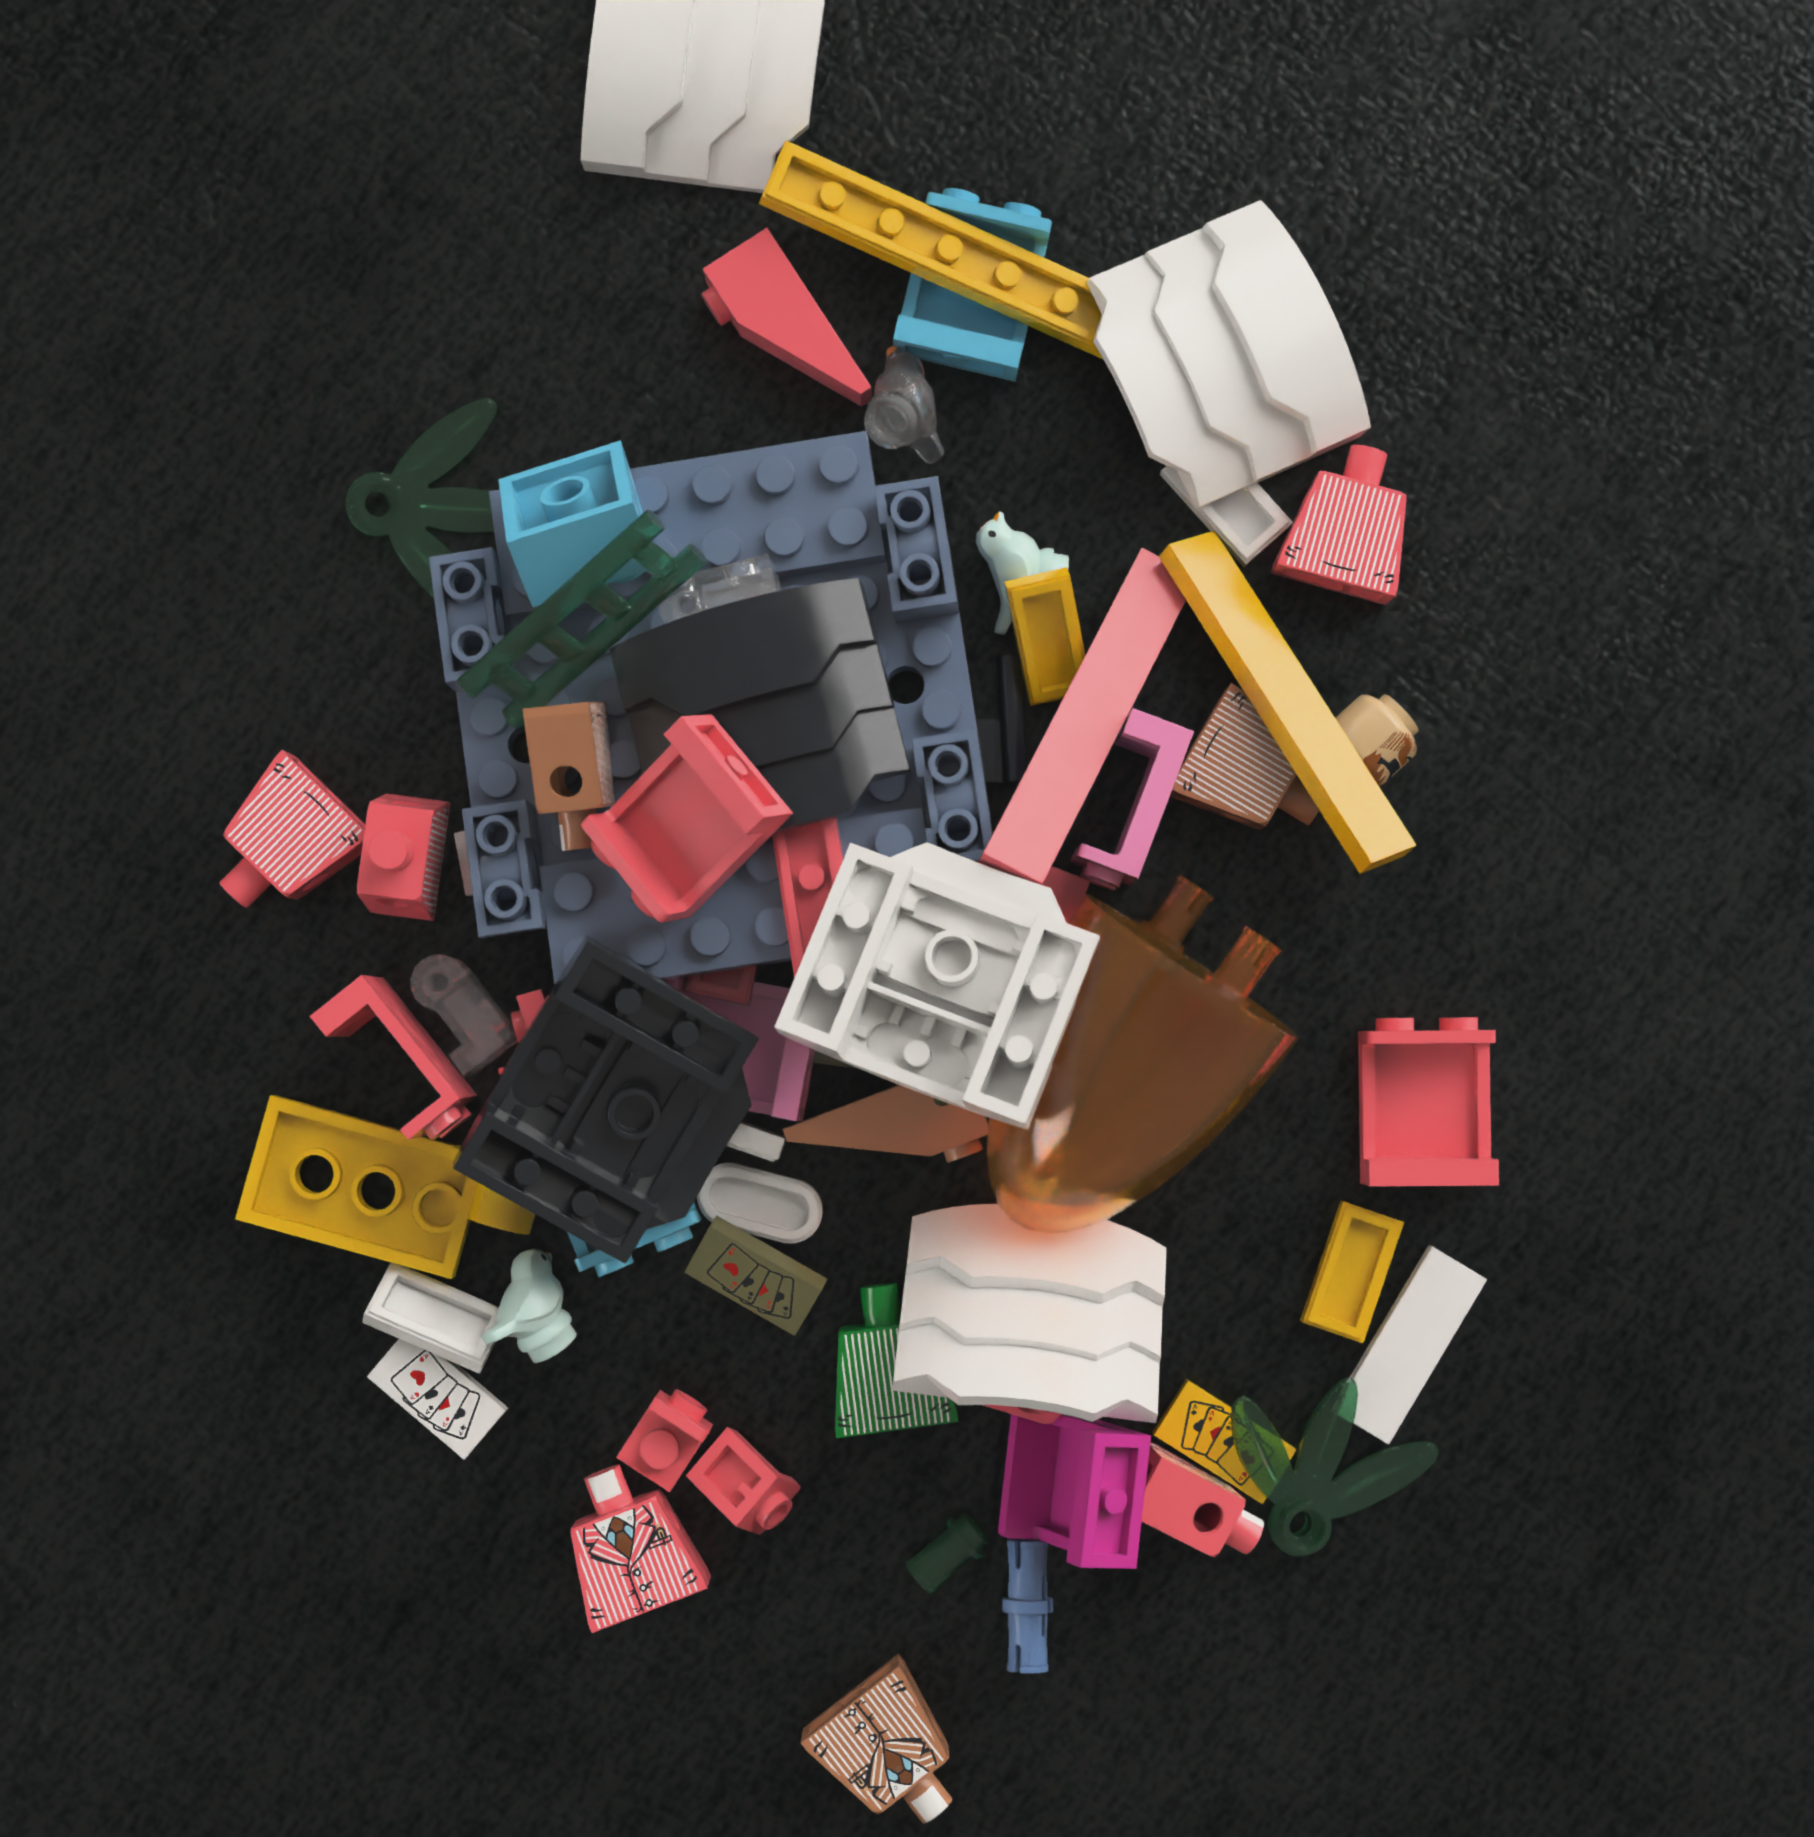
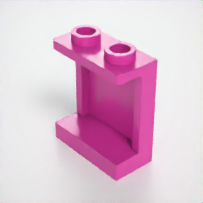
M1011 1414L998 1533L1009 1539H1036L1067 1550L1066 1562L1080 1568L1136 1569L1151 1435L1098 1419L1091 1422L1062 1414L1052 1424H1042Z

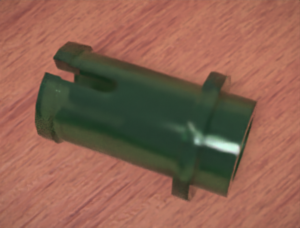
M966 1513L958 1519L954 1517L947 1519L946 1525L948 1528L916 1556L906 1561V1566L911 1575L929 1594H934L940 1585L969 1560L974 1558L979 1561L984 1557L982 1549L990 1543L989 1539L980 1526Z

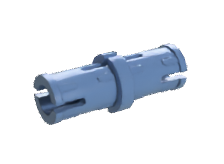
M1007 1539L1009 1563L1008 1597L1002 1598V1611L1008 1613L1009 1648L1007 1671L1019 1672L1020 1669V1673L1047 1672V1614L1053 1612V1598L1047 1597L1048 1543L1040 1540L1036 1541V1539Z

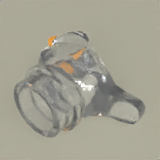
M891 346L886 352L887 360L884 372L875 383L874 397L869 402L865 413V429L869 437L881 447L896 449L911 445L926 463H937L942 459L944 449L936 432L937 418L933 389L925 379L924 368L920 359L913 353L903 352Z

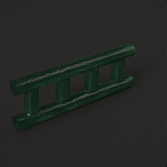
M647 509L458 678L460 687L470 697L476 698L490 684L513 699L502 709V713L511 725L520 729L524 725L523 709L546 706L707 564L705 556L695 545L690 543L673 557L652 541L665 527L661 520L652 511ZM633 558L651 572L653 576L629 598L625 599L605 582ZM586 601L606 616V618L579 641L558 624L582 602ZM536 643H539L560 659L533 682L511 666Z

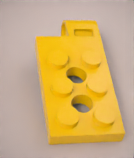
M270 1095L235 1219L452 1279L456 1276L471 1220L493 1228L529 1235L535 1214L454 1170L453 1161L461 1147L459 1145L437 1139L431 1141L426 1136L408 1140L400 1129L278 1095ZM312 1155L324 1157L333 1168L332 1183L323 1192L311 1191L301 1181V1166ZM373 1172L387 1175L395 1186V1197L392 1203L385 1209L370 1207L362 1197L361 1187L363 1181Z

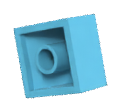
M621 440L498 479L506 543L532 607L548 602H567L577 597L583 591L611 582L626 583L638 578L645 571L657 568L650 533Z

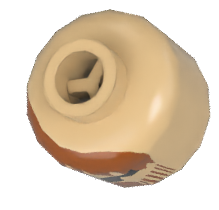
M1386 694L1380 699L1370 695H1361L1335 718L1379 787L1386 783L1416 754L1417 746L1413 736L1419 731L1418 727L1410 715L1394 699Z

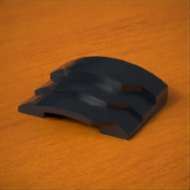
M859 578L800 586L724 604L663 624L610 648L623 708L628 713L642 774L671 745L664 736V733L681 716L712 714L793 812L773 834L852 815L872 782L911 772L865 588Z
M586 935L541 1005L495 1083L453 1161V1169L626 1264L647 1228L686 1217L717 1160L752 1106L742 1067L757 1044L759 1037Z

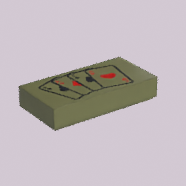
M717 1215L684 1272L794 1336L827 1281V1278Z

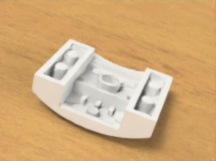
M596 0L582 127L581 163L584 171L763 193L773 171L776 154L781 151L785 140L792 143L809 128L825 0Z
M1261 200L1207 222L1202 229L1149 250L1145 255L1090 277L1086 283L1102 314L1093 342L1128 406L1148 457L1177 470L1196 510L1351 442L1371 428L1357 371L1330 304L1301 251L1284 226Z
M926 842L892 857L850 843L774 1028L779 1034L863 1071L954 1106L1028 1130L1053 1068V1060L1076 1005V999L1099 944L1100 936L1067 924L1051 888L996 870Z
M976 1204L944 1208L912 1216L892 1391L948 1397L957 1405H999L1050 1411L1091 1422L1102 1417L1156 1423L1158 1416L1159 1363L1161 1359L1162 1307L1165 1298L1166 1247L1139 1232L1117 1223L1083 1213L1044 1206Z

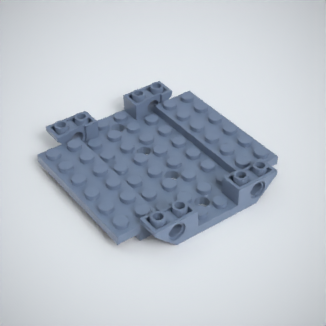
M867 431L631 468L630 471L650 533L657 568L645 571L638 578L626 583L611 582L583 591L577 597L567 602H548L532 607L506 543L500 490L489 491L498 561L495 550L492 547L429 557L445 683L456 692L471 803V808L462 809L478 937L487 938L545 929L546 920L554 984L586 935L643 967L645 971L662 981L792 961L772 835L691 917L660 923L656 919L647 916L636 906L631 897L632 889L616 869L604 864L595 855L592 848L562 851L558 812L538 814L530 763L518 762L513 755L514 741L519 734L525 731L523 709L581 702H606L616 803L639 779L642 771L628 713L623 708L610 648L643 632L704 610L785 589L859 578L865 588L888 682L900 672L911 671L917 673L924 680L925 686L921 697L913 703L900 704L893 700L911 772L872 782L852 815L837 818L843 859L850 843L888 857L926 842L975 862H979L993 832L938 476L876 486ZM571 767L566 774L565 783L567 788L574 794L580 791L582 778L580 773ZM612 806L596 808L597 813L606 812Z

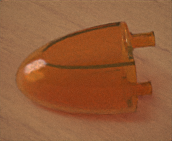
M1181 874L1150 922L1143 919L1139 923L1097 897L1086 893L1067 923L1099 935L1100 941L1053 1060L1052 1070L1028 1130L989 1118L987 1164L992 1191L1003 1212L1014 1223L1029 1231L1054 1234L1080 1230L1103 1222L1127 1210L1156 1191L1207 1148L1244 1110L1299 1039L1298 1035L1288 1026L1248 997L1276 955L1279 956L1282 950L1278 946L1245 925L1242 930L1243 933L1215 973L1183 952L1186 947L1181 944L1214 897Z

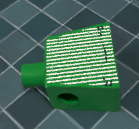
M882 1283L861 1287L860 1294L864 1324L843 1326L839 1329L835 1414L836 1438L958 1422L956 1403L948 1397L892 1391L901 1316L898 1283Z

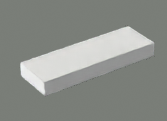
M1428 1245L1331 1409L1385 1443L1390 1444L1487 1279L1433 1246Z

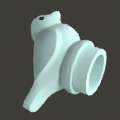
M998 512L993 519L982 524L976 534L978 550L988 563L1001 602L994 632L1005 635L1012 622L1004 581L1065 567L1068 569L1069 567L1068 555L1054 553L1053 548L1039 549L1032 537L1024 532L1014 531L1007 525L1003 512Z
M529 1249L521 1252L513 1260L511 1283L502 1297L496 1324L481 1335L485 1344L494 1343L505 1337L517 1338V1345L520 1351L523 1353L527 1352L534 1363H539L555 1356L575 1339L577 1334L570 1324L572 1317L567 1311L561 1309L563 1289L560 1281L552 1274V1254L550 1252H543L540 1249Z

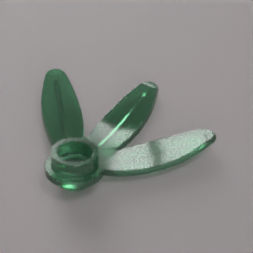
M482 398L468 403L445 415L430 426L410 446L396 464L391 475L383 472L364 474L350 485L346 493L345 510L350 522L358 530L368 535L383 536L388 534L391 544L402 563L420 586L433 598L429 557L452 553L432 534L426 531L425 527L463 533L494 532L489 491L458 487L428 489V484L458 464L476 446L488 430L497 414V405L490 398ZM371 492H379L386 497L388 509L384 515L376 517L366 510L365 500Z
M1344 1378L1338 1381L1317 1405L1304 1429L1298 1448L1295 1470L1292 1469L1287 1451L1279 1434L1262 1410L1246 1396L1238 1398L1231 1406V1430L1237 1454L1254 1484L1274 1504L1268 1519L1269 1535L1273 1543L1289 1555L1301 1557L1319 1551L1330 1538L1332 1529L1331 1519L1354 1513L1391 1496L1417 1479L1437 1459L1439 1452L1434 1443L1427 1441L1407 1443L1373 1453L1352 1464L1331 1480L1347 1446L1355 1419L1358 1390L1357 1384L1352 1378ZM1298 1512H1304L1306 1520L1303 1528L1298 1532L1291 1533L1289 1529L1291 1520Z

